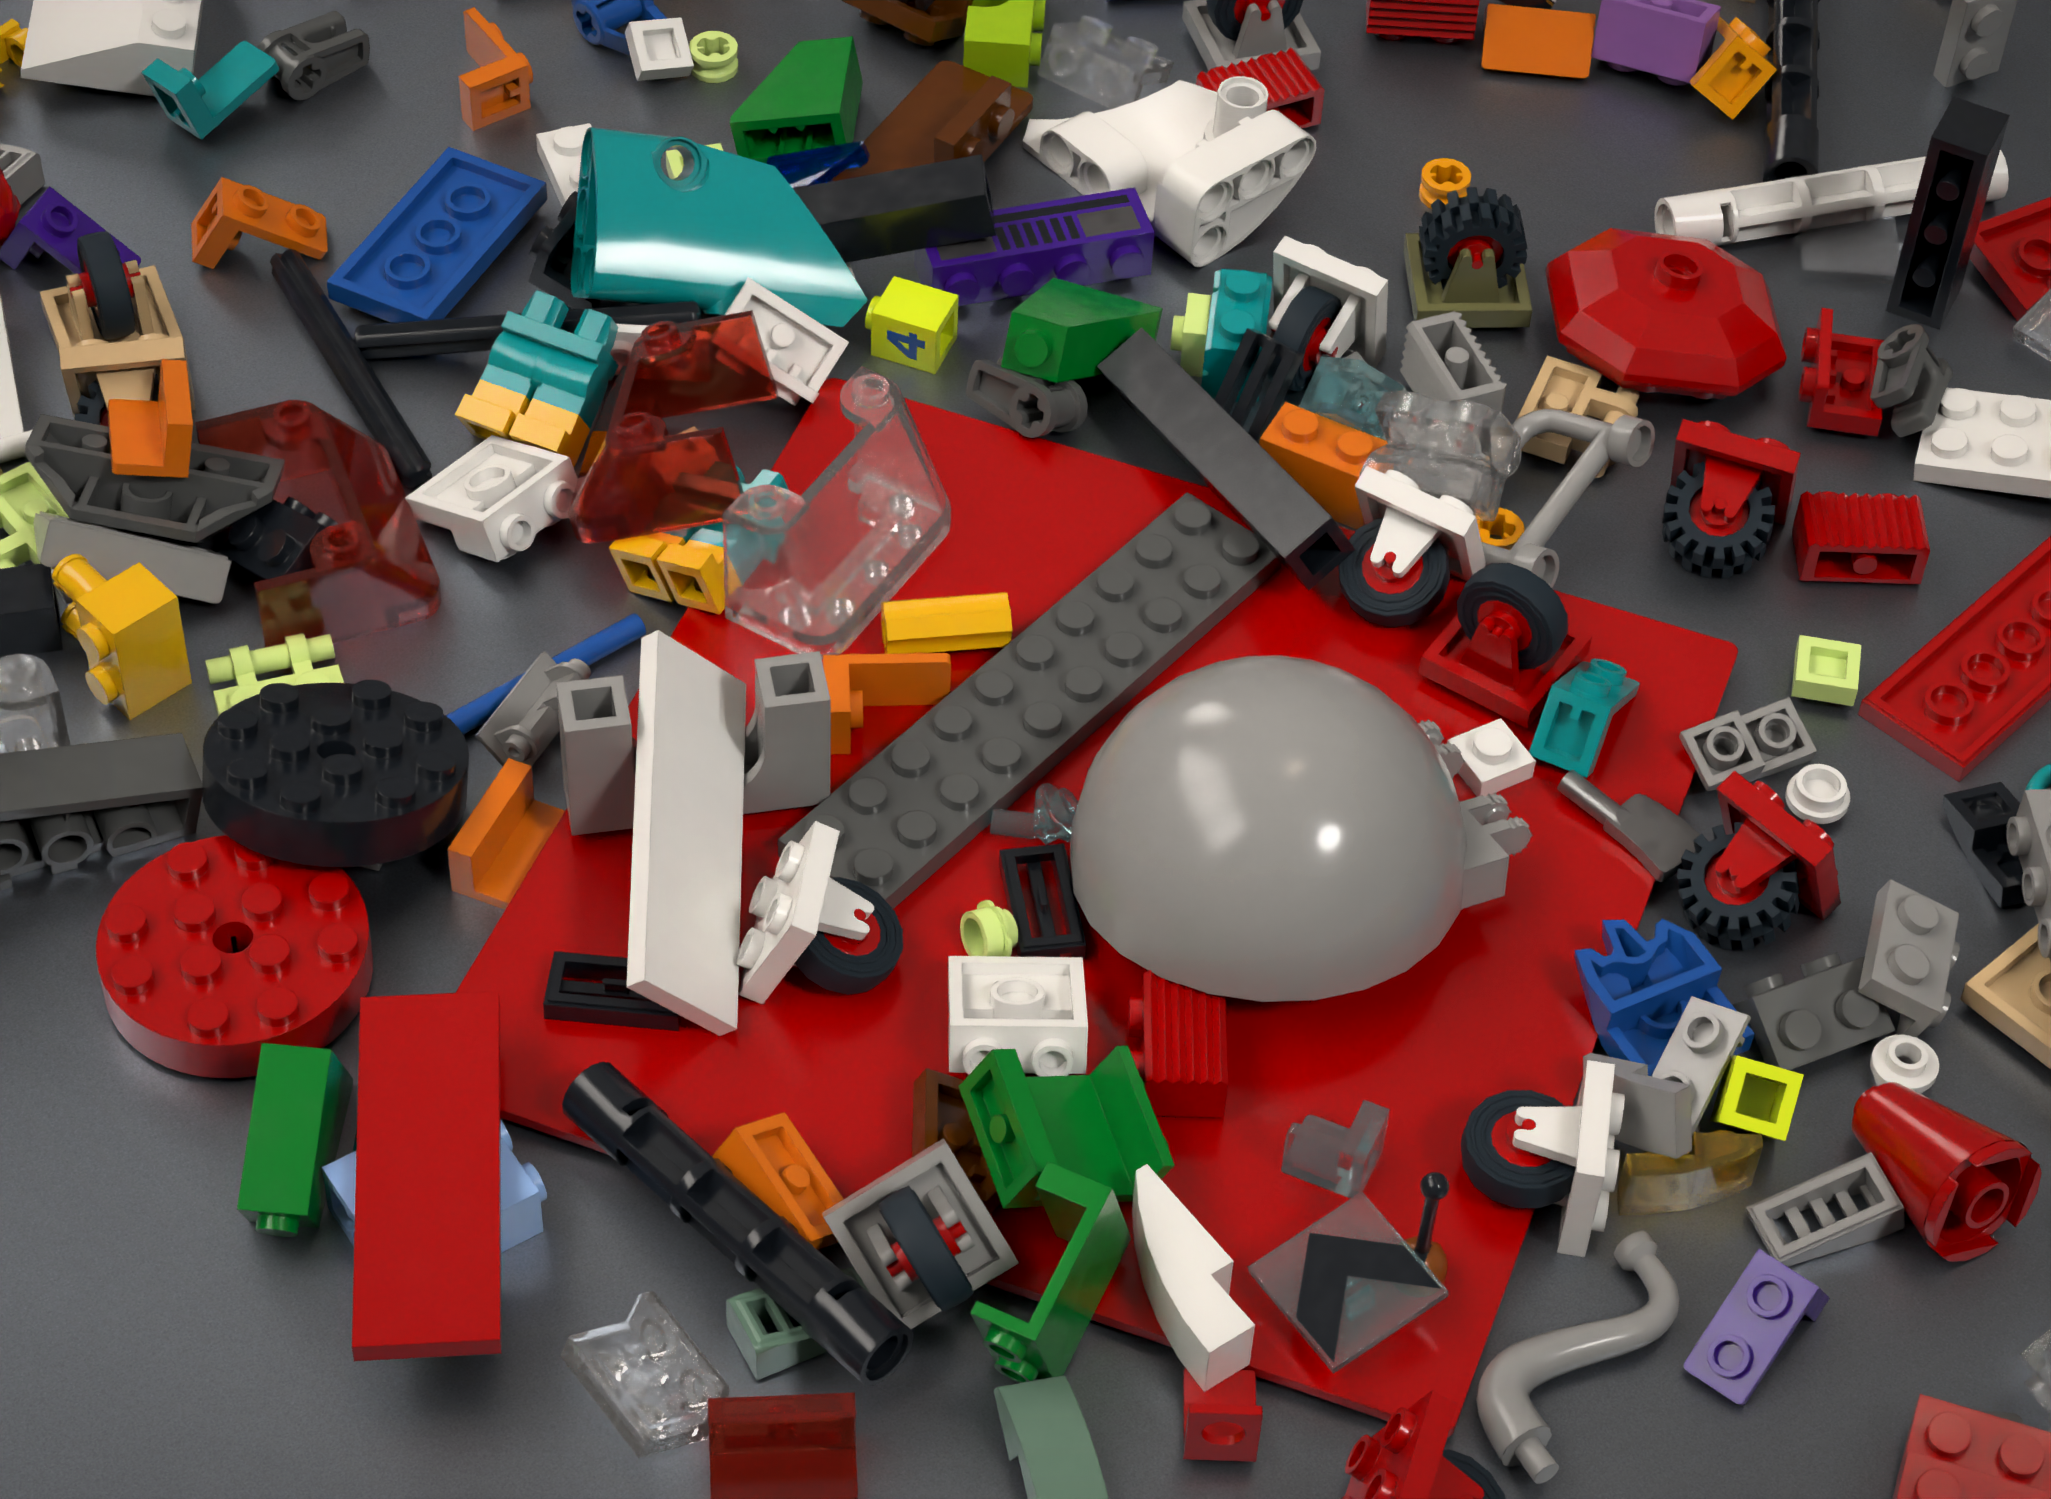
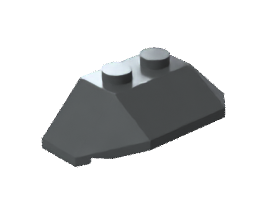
M40 414L25 445V456L71 520L193 543L208 541L236 522L272 502L285 465V460L191 442L188 478L117 475L112 472L108 426Z

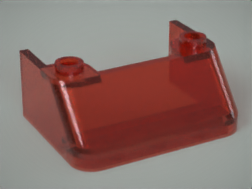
M753 310L678 324L673 321H659L647 326L642 331L641 336L635 341L594 424L568 509V517L577 540L583 543H601L749 517L750 510L724 428L717 427L669 436L663 418L777 399V387Z
M286 400L195 422L198 444L285 460L284 472L280 482L327 471L347 521L346 523L327 527L313 538L310 544V554L314 568L254 583L264 648L284 644L286 636L304 633L306 639L330 634L332 642L337 643L417 623L430 618L437 612L442 600L440 579L412 509L405 500L406 495L390 455L381 443L316 405L303 400Z

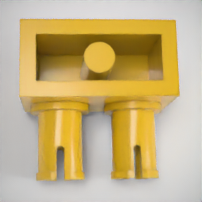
M80 554L66 556L57 564L52 573V579L55 581L53 584L73 600L61 616V622L64 624L62 628L72 634L86 652L89 670L85 672V679L93 695L102 704L106 705L111 702L126 718L132 720L192 683L178 598L140 562L109 580L105 579Z

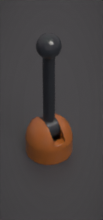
M1430 1172L1422 1178L1420 1183V1189L1425 1197L1418 1236L1405 1239L1400 1245H1404L1442 1289L1448 1269L1447 1258L1441 1245L1431 1240L1439 1200L1447 1195L1449 1182L1443 1174ZM1391 1282L1399 1293L1412 1299H1427L1441 1291L1439 1288Z

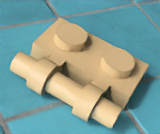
M1547 355L1517 419L1532 411L1557 409L1586 417L1587 415L1601 421L1614 424L1623 415L1637 417L1638 407L1636 403L1639 399L1638 390L1622 388L1621 386L1618 387L1616 393L1600 389L1602 374L1598 371ZM1547 432L1531 438L1521 451L1565 464L1571 449L1583 453L1590 443ZM1609 458L1595 478L1602 477L1607 467L1614 465L1616 462Z

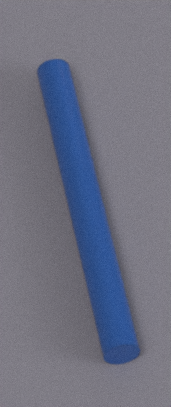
M633 613L557 654L552 659L556 664L576 658L590 666L646 635L645 625L642 619ZM526 672L446 716L452 720L463 735L487 722Z

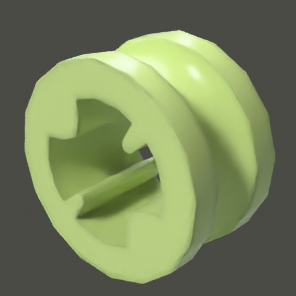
M707 31L694 36L690 41L689 49L694 64L691 73L695 78L706 83H721L730 80L738 72V44L730 34L721 31Z

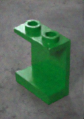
M1116 1046L1090 1075L1040 1077L1025 1076L1015 1049H992L958 1086L1003 1209L1043 1206L1035 1185L1048 1161L1113 1188L1118 1202H1130L1133 1200L1135 1170L1147 1164L1162 1179L1175 1166L1168 1143L1162 1134L1146 1093L1144 1082L1139 1075L1128 1046Z
M1049 1161L1035 1187L1056 1236L1069 1241V1244L1029 1323L979 1301H976L970 1313L983 1338L982 1344L989 1350L993 1360L996 1361L994 1364L995 1369L1018 1383L1064 1375L1131 1240L1113 1188Z

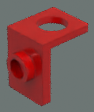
M1185 1368L1183 1372V1459L1256 1462L1263 1419V1407L1256 1405L1255 1371L1239 1370L1204 1392Z

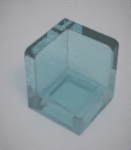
M1364 1100L1350 1129L1314 1115H1307L1302 1124L1292 1123L1286 1134L1281 1172L1359 1201L1383 1151L1390 1109Z

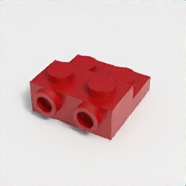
M1920 1394L1915 1404L1892 1499H2051V1432Z

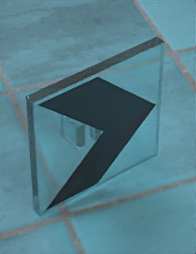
M1360 1192L1248 1266V1272L1333 1374L1449 1296L1447 1288L1363 1192Z

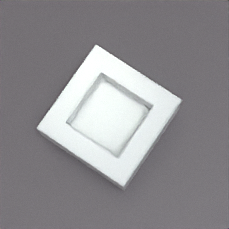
M681 17L629 22L625 30V36L637 81L687 77L690 75L694 64Z
M1502 718L1447 740V743L1455 744L1461 751L1465 762H1463L1459 770V775L1477 797L1481 795L1486 797L1488 793L1491 795L1533 778L1536 760Z

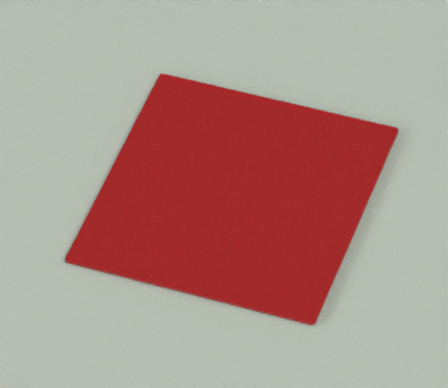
M829 378L822 384L818 391V397L808 407L770 470L779 472L784 477L792 495L790 502L779 514L787 534L777 546L771 545L765 558L720 615L688 607L670 637L747 684L746 727L755 710L754 659L820 651L823 663V655L885 654L882 639L881 602L1007 592L1011 609L1012 641L1187 492L1246 529L1248 528L1208 487L1039 437L1029 438L1009 428L840 378ZM1339 526L1348 540L1356 532ZM1281 563V568L893 909L903 929V950L891 974L868 992L846 995L826 990L806 978L798 967L792 966L763 1004L738 995L737 1029L721 1036L682 1016L679 1031L544 1019L543 1003L554 951L628 958L633 828L572 836L568 810L566 808L455 993L499 991L501 1118L608 1154L563 1113L562 1103L569 1086L581 1072L599 1062H609L657 1106L662 1108L668 1114L670 1120L711 1156H713L736 1127L785 1112L843 1199L912 1158L914 1081L921 1073L928 1068L965 1080L969 1075L967 1073L949 1072L948 956H968L960 933V922L965 912L977 909V905L983 900H991L995 907L998 906L1001 909L1008 910L999 867L1000 850L1064 843L1071 872L1070 837L1072 822L1087 772L1106 740L1124 717L1142 700L1175 678L1215 662L1245 656L1281 655L1311 659L1334 666L1376 686L1410 714L1418 724L1422 720L1424 722L1428 719L1431 722L1434 721L1441 729L1440 732L1444 737L1442 743L1447 744V740L1502 718L1529 752L1543 710L1530 726L1525 728L1418 673L1422 654L1457 615V600L1467 582L1466 580L1450 573V580L1444 598L1429 616L1412 625L1386 627L1368 622L1351 609L1341 591L1338 566L1308 590ZM1554 590L1560 597L1566 610L1568 624L1592 636L1589 653L1583 661L1590 663L1591 659H1603L1613 662L1627 671L1625 677L1640 683L1636 696L1613 715L1594 771L1585 779L1620 806L1635 794H1643L1680 816L1696 769L1679 735L1684 730L1715 719L1736 663L1738 648L1729 641ZM1004 647L937 652L948 653L951 657L950 693ZM639 689L628 706L632 725V737L636 741ZM936 705L863 706V728H851L850 754L831 755L830 795ZM1533 757L1536 760L1533 778L1496 792L1497 795L1500 794L1508 802L1507 806L1511 813H1509L1507 820L1509 817L1515 818L1516 816L1519 819L1522 818L1530 826L1529 830L1533 835L1526 845L1527 848L1522 849L1521 853L1518 852L1515 856L1509 855L1505 896L1461 909L1438 947L1406 972L1366 990L1310 1001L1260 1002L1225 996L1228 1090L1224 1118L1156 1116L1175 1164L1161 1180L1233 1260L1229 1295L1255 1324L1250 1364L1241 1370H1253L1257 1377L1385 1421H1389L1393 1413L1400 1407L1408 1409L1430 1391L1434 1390L1457 1404L1448 1437L1455 1431L1536 1209L1514 1208L1495 1202L1474 1187L1463 1169L1460 1145L1463 1131L1471 1112L1486 1098L1507 1090H1532L1553 1097L1565 1106L1574 1105L1583 1080V1056L1593 1053L1598 1040V1033L1595 1031L1575 962V950L1592 948L1601 955L1608 956L1602 939V920L1625 919L1637 931L1656 881L1634 855L1603 830V824L1557 790L1560 781L1569 771ZM1458 773L1455 774L1452 779L1459 801L1462 802L1477 797ZM818 805L743 814L740 946L747 932L752 927L754 928L757 917L749 913L753 893L763 876L773 878L780 859L778 856V839ZM1051 861L1040 862L1056 936L1066 935ZM1017 864L1032 938H1038L1041 936L1025 864ZM1079 903L1078 908L1087 944L1086 959L1083 960L1088 1018L1086 1074H1069L1068 1076L1090 1075L1116 1046H1128L1130 1051H1141V1038L1128 1037L1129 996H1141L1143 973L1148 971L1117 952L1089 924ZM1016 946L1012 948V957H1018ZM1071 953L1060 954V957H1072ZM739 966L738 992L744 971V967ZM564 977V980L602 983L599 980ZM1025 1073L1026 1077H1039L1034 1073ZM1430 1172L1443 1174L1449 1182V1191L1443 1199L1439 1200L1431 1240L1439 1243L1446 1254L1448 1269L1443 1288L1433 1297L1412 1299L1399 1293L1391 1282L1347 1276L1336 1353L1333 1362L1296 1318L1309 1234L1316 1233L1400 1245L1403 1240L1418 1236L1425 1197L1420 1189L1422 1178ZM1132 1201L1118 1202L1131 1240L1091 1320L1172 1347L1156 1319L1142 1282L1134 1247ZM1000 1204L990 1216L1019 1263L986 1284L1039 1302L1069 1241L1056 1236L1044 1206L1003 1209L1002 1204Z

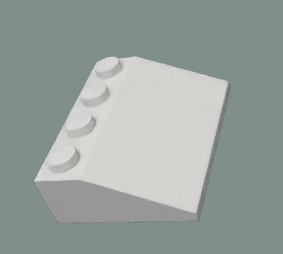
M33 0L20 78L155 96L141 72L157 58L177 71L181 68H186L194 74L204 0Z

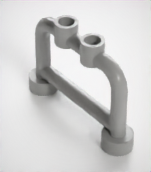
M1557 409L1532 411L1518 418L1507 428L1501 438L1489 434L1480 435L1475 441L1471 452L1472 464L1477 469L1469 480L1457 476L1448 477L1441 486L1439 499L1442 495L1457 498L1472 509L1473 515H1475L1480 510L1487 508L1489 492L1501 476L1509 477L1516 472L1521 461V449L1531 438L1548 432L1589 442V446L1511 550L1482 542L1486 566L1491 563H1511L1530 570L1546 581L1552 588L1559 572V558L1554 550L1543 546L1609 458L1614 462L1632 467H1640L1648 460L1655 442V430L1650 421L1623 415L1612 424Z

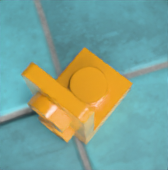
M1719 16L1717 31L1726 40L1689 82L1733 120L1777 69L1765 57L1771 48L1760 39V36L1738 17H1735L1728 24Z

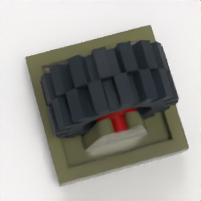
M1477 187L1466 188L1467 196L1459 198L1457 190L1447 193L1448 203L1446 205L1439 199L1431 204L1432 213L1425 211L1421 218L1422 226H1419V233H1405L1403 253L1414 321L1455 311L1462 314L1461 320L1467 321V328L1530 327L1532 305L1524 268L1527 260L1526 249L1528 248L1521 212L1517 204L1513 206L1511 198L1506 194L1497 199L1496 190L1486 188L1484 195L1478 196Z

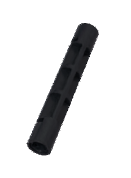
M1767 0L1769 5V21L1766 44L1771 48L1768 52V60L1777 70L1765 83L1767 113L1763 146V182L1818 174L1819 130L1817 128V99L1819 97V80L1817 78V52L1820 46V33L1818 31V3L1820 0Z
M599 1062L591 1065L575 1078L564 1095L562 1103L563 1113L621 1166H626L666 1202L677 1217L684 1223H689L736 1266V1270L749 1282H754L799 1322L802 1325V1329L862 1384L874 1386L883 1382L899 1368L909 1354L914 1341L913 1331L864 1289L854 1278L845 1275L798 1233L793 1224L784 1216H779L740 1182L723 1162L713 1158L670 1120L668 1114L662 1108L657 1106L611 1063Z

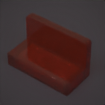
M855 1392L708 1398L711 1499H858Z

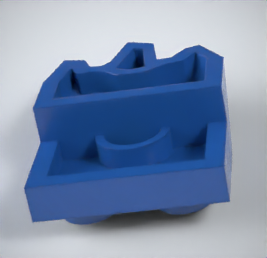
M1663 918L1655 924L1654 938L1648 941L1625 919L1602 920V939L1608 956H1603L1592 948L1575 950V962L1595 1031L1598 1033L1601 1046L1609 1057L1647 1064L1648 1076H1652L1691 996L1737 1011L1717 986L1722 972L1721 966L1695 933ZM1748 1025L1742 1035L1745 1041L1742 1047H1736L1733 1055L1741 1054L1750 1049L1755 1033Z

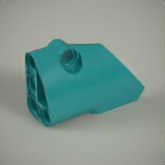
M589 127L586 130L581 152L570 280L573 297L637 304L695 301L698 302L700 310H704L703 313L725 315L749 277L820 324L844 327L868 301L824 230L775 166L701 145L682 136L672 137ZM670 147L677 149L681 153L684 163L682 172L675 179L667 177L661 168L662 154Z

